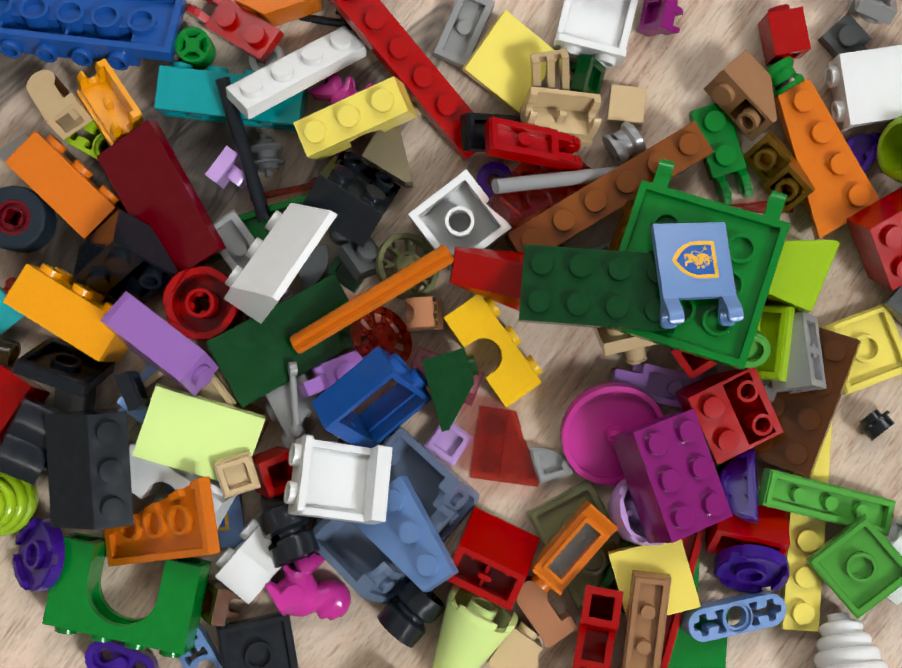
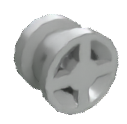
M629 121L621 124L620 129L614 134L608 133L602 137L607 152L618 166L627 162L632 155H638L646 150L640 133Z

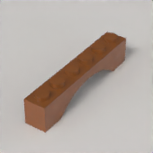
M693 121L506 234L505 240L513 252H524L525 244L560 247L599 221L636 199L641 180L653 183L661 158L675 162L671 177L673 179L703 161L714 151L697 123Z

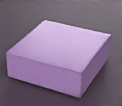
M454 422L450 429L444 432L441 431L439 424L424 446L453 467L474 437Z

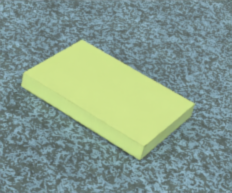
M156 383L132 456L199 476H210V479L218 481L213 461L250 450L253 456L265 422V416L202 396H193L189 392Z

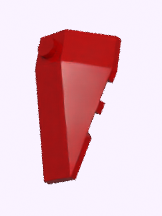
M455 247L454 261L449 278L450 283L519 311L524 252Z

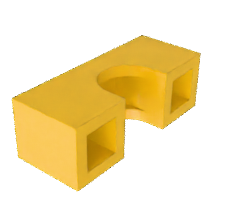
M477 294L443 319L463 348L479 339L489 340L498 347L500 352L499 365L484 378L504 407L507 408L542 383L538 377L542 370L531 355L526 358L522 355L517 347L522 342L512 327L509 325L504 329L499 322L497 316L501 312L494 301L488 298L483 299L481 295Z

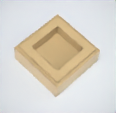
M611 84L606 122L623 124L629 121L633 125L642 126L647 88Z
M250 450L213 461L224 499L261 488Z

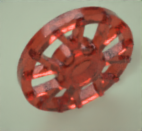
M380 306L368 313L369 316H363L362 318L370 327L369 330L360 323L362 318L351 324L352 341L362 359L370 354L371 349L379 346L386 352L388 351L390 355L397 353L405 362L408 360L412 350L410 332L407 331L403 320L392 310ZM374 313L381 315V322L376 323ZM392 322L399 330L397 334L395 333L394 329L390 326ZM361 336L367 337L368 344H363ZM395 344H402L404 346L403 351L394 347Z

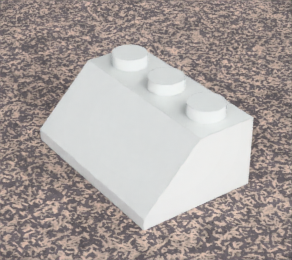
M290 203L283 214L276 210L264 227L270 231L264 241L257 237L246 252L245 256L250 261L244 269L237 265L224 283L230 287L224 299L261 324L285 293L337 214L331 210Z

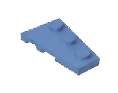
M401 475L389 483L386 522L375 525L352 522L423 592H430L459 572L407 476Z

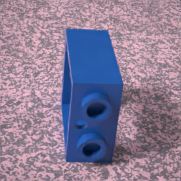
M378 346L311 403L325 430L351 445L373 448L429 403L432 398L425 387L428 384L427 379L418 368L413 367L410 369L397 353L390 355ZM391 378L398 382L360 415L353 412L357 406Z

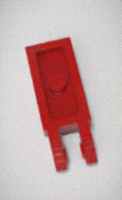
M204 0L216 6L211 17L197 6L188 4L184 10L188 15L205 25L211 33L263 64L266 63L284 36L280 29L231 0Z
M493 116L489 117L485 123V153L487 156L555 168L559 172L580 170L582 167L581 158L570 154H574V152L581 148L580 138L575 137V135L571 136L570 134L560 133L556 129Z

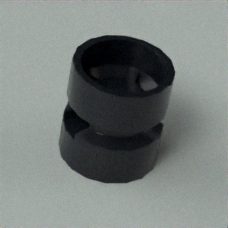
M288 504L274 508L257 517L263 537L270 539L272 542L268 550L275 568L291 564L320 551L314 531L306 529L309 518L307 516L287 514Z
M409 578L397 593L399 601L390 600L377 615V618L393 637L404 645L413 648L426 633L424 622L431 624L433 621H436L446 606L432 590L430 592H423Z

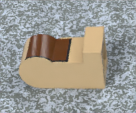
M40 70L34 73L27 81V92L46 123L62 140H65L93 120L85 107L72 92L69 93V90L51 70Z

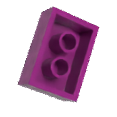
M695 409L670 413L611 436L648 543H673L733 516Z

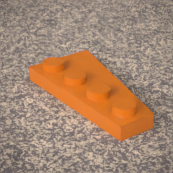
M808 78L777 96L774 101L786 142L790 144L793 157L802 167L815 188L804 199L806 211L809 210L813 223L812 232L814 239L817 240L847 223L846 219L880 199L814 85Z
M210 476L197 478L190 482V485L175 490L168 494L167 498L160 502L152 503L145 507L144 511L134 514V525L104 530L108 567L220 553Z

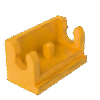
M102 59L96 62L95 70L97 73L93 77L88 79L83 71L78 73L77 83L79 90L76 91V95L93 118L94 123L109 146H112L141 125L143 117L141 111L107 60Z

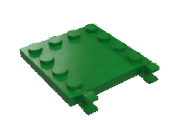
M661 158L653 183L641 180L618 251L654 253L650 229L652 224L725 222L736 295L742 305L744 317L743 320L735 322L733 326H721L718 322L719 299L679 300L684 310L685 320L675 327L673 334L612 330L743 371L790 227V223L779 220L787 194L772 190L764 213L760 215L668 188L675 162Z

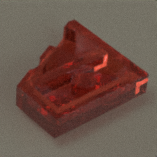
M479 405L468 476L476 479L538 487L539 480L529 456L530 452L526 440H524L517 412L510 409Z

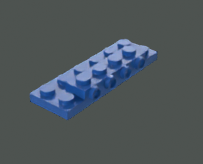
M0 0V52L10 58H20L22 53L33 54L45 62H55L58 57L68 58L81 66H91L93 61L98 62L106 59L112 68L121 71L127 70L129 65L140 66L142 58L172 62L175 53V40L180 32L185 13L184 10L187 5L186 0Z

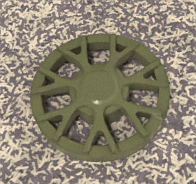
M398 233L386 239L379 247L375 259V269L379 281L381 282L387 278L385 269L392 268L395 274L420 259L421 257L413 252L417 245L425 251L421 257L433 251V248L423 238L412 233ZM396 240H404L405 252H399ZM386 250L394 255L393 262L384 258ZM439 271L427 278L429 282L426 279L421 282L425 287L422 291L419 292L413 286L398 295L397 298L405 300V298L425 296L434 288Z

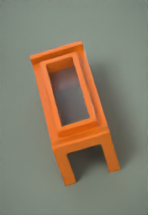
M586 499L532 561L530 568L535 574L531 579L545 592L548 593L553 589L557 594L561 595L562 591L608 538L618 530V527Z

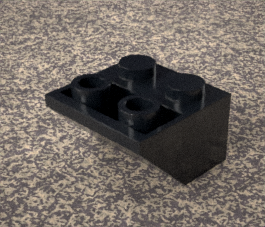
M341 151L332 158L319 174L302 205L331 210L336 213L337 216L330 227L363 248L401 187L388 174L380 171L377 172L364 164V161L358 155L352 152Z
M118 209L79 246L72 279L115 301H118L127 291L141 303L145 304L170 282L178 273V269L152 227Z

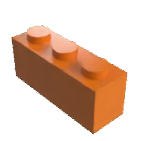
M34 131L12 153L5 163L77 233L87 240L118 209H121L116 204L120 199L106 185L103 184L99 188L90 179L93 172L80 160L76 159L72 162L64 154L67 147L53 134L50 133L46 137Z

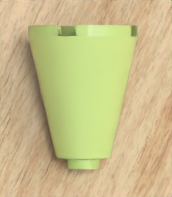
M454 584L448 594L432 668H480L514 630L518 622L517 614L514 611L511 617L505 608L470 591L461 589V587Z

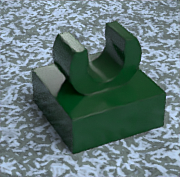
M580 54L578 62L569 61V70L574 72L573 79L570 81V91L599 94L606 68L593 55Z

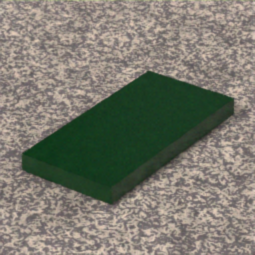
M335 274L276 304L261 324L253 318H249L204 342L240 408L290 381L287 369L288 362L296 361L298 377L368 338L358 319L302 354H298L291 345L290 337L349 301Z

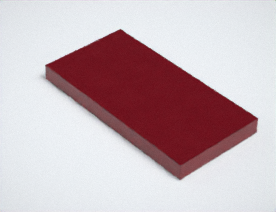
M156 119L146 120L97 156L127 213L152 227L177 267L178 273L185 269L197 267L226 249Z

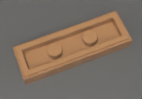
M632 570L621 668H660L671 586L670 574Z

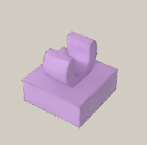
M226 145L205 175L223 189L229 181H232L241 189H244L247 185L243 171L239 169L241 164L237 153Z

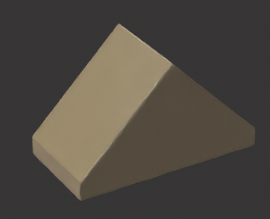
M394 127L386 132L382 130L376 131L362 154L364 163L377 171L388 174L395 182L405 188L413 187L400 127Z

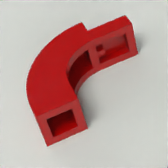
M586 585L572 668H610L615 637L619 628L623 591Z

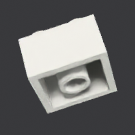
M467 169L408 214L410 220L433 250L441 245H446L452 255H454L455 247L488 249L511 230V226ZM450 264V265L447 266V268L450 270V272H451V266H452V264Z

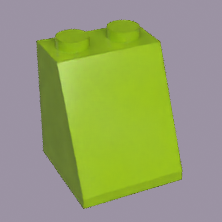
M835 240L785 241L765 305L791 306L795 308V313L812 312L840 242Z

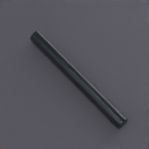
M219 78L215 80L258 223L270 220L272 216L240 111L227 98L226 87L231 85L230 78Z

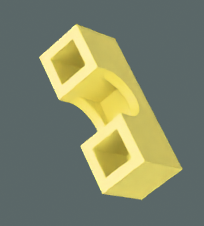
M393 76L295 121L293 124L306 156L322 161L352 147L350 142L362 135L378 130L386 132L416 118L417 115L404 83Z

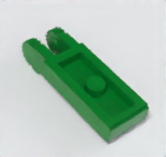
M717 103L691 111L689 113L690 122L695 121L714 151L703 161L709 180H713L719 201L726 205L732 202V193L728 181L724 177L734 174L742 197L745 199L752 197L753 187L749 174L745 170L747 166L731 118Z

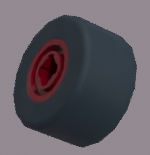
M14 185L0 188V247L14 252L30 253L38 251L47 245L56 230L57 218L55 210L35 191L29 188Z

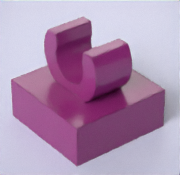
M644 0L638 33L647 37L679 33L680 28L673 25L675 17L683 15V9L677 6L678 0Z

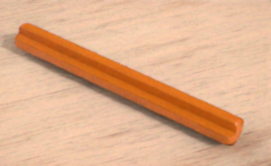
M441 245L290 337L291 345L298 354H302L452 264L454 261L452 253L446 245Z

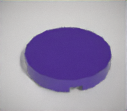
M33 518L29 520L28 524L16 536L15 545L20 546L19 553L13 554L14 575L24 590H31L30 592L48 591L56 584L62 573L65 561L63 532L60 528L51 527V518Z
M753 544L735 545L720 551L714 560L715 577L719 576L721 584L738 592L758 593L762 592V587L771 586V591H774L785 585L790 576L787 558L779 551L766 546Z

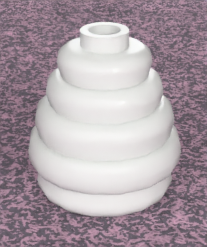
M849 612L827 615L828 622L823 623L819 627L821 638L816 642L819 652L813 658L816 668H889L887 663L882 660L881 650L876 645H872L873 639L871 635L863 632V623L860 620L850 619Z

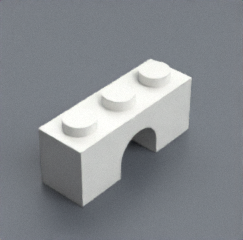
M137 441L132 442L129 447L132 493L141 499L158 492L163 482L177 490L183 489L190 485V482L203 477L132 456ZM210 479L218 529L236 495L224 499L219 481Z

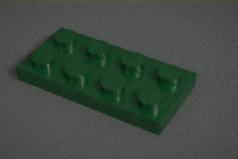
M525 244L519 322L674 333L675 328L664 329L660 325V294L654 253Z

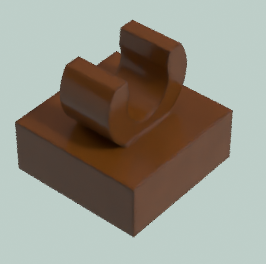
M208 580L201 617L210 626H225L226 618L235 620L240 617V613L237 610L228 609L231 600L241 598L221 581Z

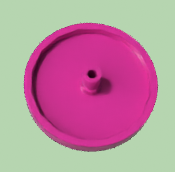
M606 382L594 385L579 394L568 406L563 416L560 440L564 454L572 468L585 479L601 485H617L625 476L611 436L664 415L654 399L635 385L624 382Z

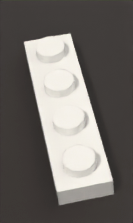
M344 25L227 86V98L249 120L366 56V44Z

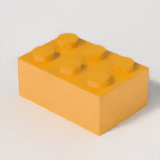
M42 263L41 267L26 264L4 298L3 303L98 362H120L128 347L100 321L113 306L109 302H103L106 296L87 286L84 287L76 282L73 283V275L56 266L53 268L46 263Z

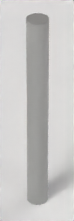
M618 166L493 179L492 190L495 194L590 184Z

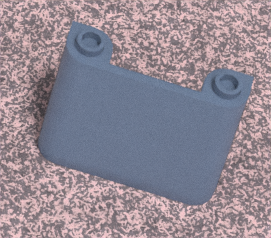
M399 427L396 432L388 435L383 442V446L393 447L389 483L401 475L408 477L442 542L445 543L473 510L474 506H476L480 495L470 484L408 431ZM318 518L313 523L312 530L320 547L318 553L361 598L388 604L390 600H395L398 597L397 593L409 577L352 522Z

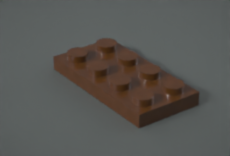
M820 327L819 335L827 389L788 394V391L777 392L771 404L784 432L751 448L756 452V459L811 479L861 341Z

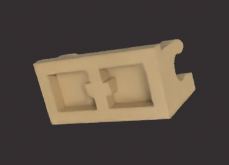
M530 86L520 108V122L556 129L560 133L570 134L571 136L575 135V137L580 138L581 146L590 147L592 139L601 124V118H595L596 112L601 105V94Z

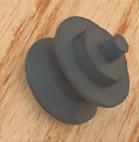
M260 134V140L253 142V145L250 147L252 153L255 154L258 172H265V178L272 177V171L278 170V166L285 164V160L277 158L276 151L283 148V145L275 143L273 139H267V134Z

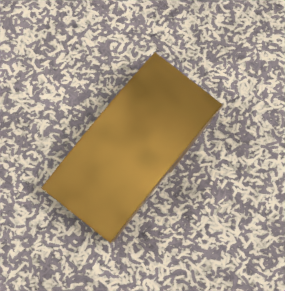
M772 130L743 155L745 162L765 182L762 188L768 195L771 194L772 190L787 194L783 207L785 213H788L815 190L797 160Z

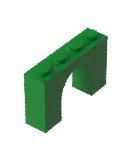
M77 532L63 535L65 561L59 579L49 589L42 624L55 627V631L61 634L72 635L77 632L90 634L89 639L97 642H110L112 640L125 642L124 646L133 650H145L146 647L157 649L160 655L169 658H179L195 647L194 643L197 638L196 633L200 623L212 561L194 557L165 560L159 594L153 610L146 617L129 618L114 611L106 602L102 592L101 577L106 556L105 538Z

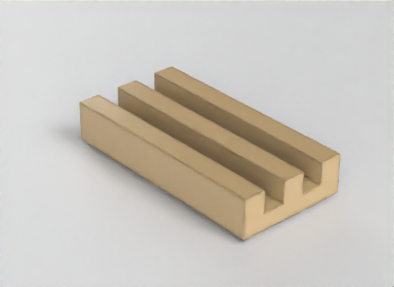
M567 48L530 55L532 86L541 87L540 62H546L547 88L555 89V60L559 59L560 90L570 91L569 54Z

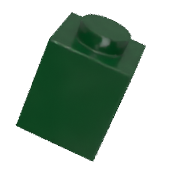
M464 348L421 360L442 432L450 429L474 385L472 376L479 375L473 353L466 355Z

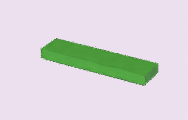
M764 468L758 493L759 505L844 526H849L865 513L885 536H889L896 503L894 500Z

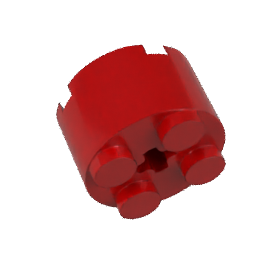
M207 266L193 267L177 273L168 283L163 295V305L168 323L187 338L208 341L238 325L242 320L244 312L224 299L230 289L229 286L224 284L229 276ZM201 298L208 299L210 304L208 311L202 310L203 306L199 304Z

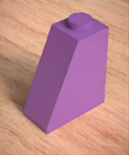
M127 291L100 320L134 354L193 396H196L201 388L209 384L213 374L219 368L204 350Z

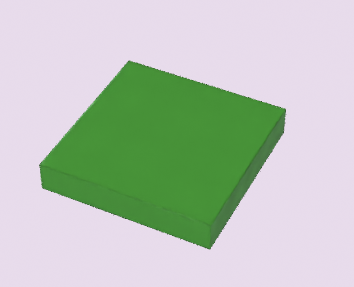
M865 513L806 558L808 563L856 619H859L902 586V556Z

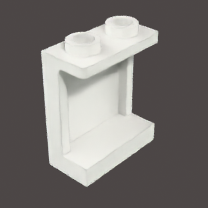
M564 0L553 49L567 48L569 59H578L580 54L593 55L605 68H614L615 65L621 66L626 57V47L638 0Z
M902 45L841 53L828 63L825 71V80L828 88L832 90L831 116L835 123H837L840 132L857 126L891 122L902 116Z
M307 434L296 439V443H292L288 459L289 465L293 466L292 479L287 482L284 491V502L288 504L287 514L370 525L386 522L393 447L377 445L373 448L315 440L313 435Z

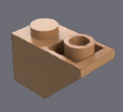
M747 50L743 51L704 88L705 92L751 141L756 139L777 120L771 75Z

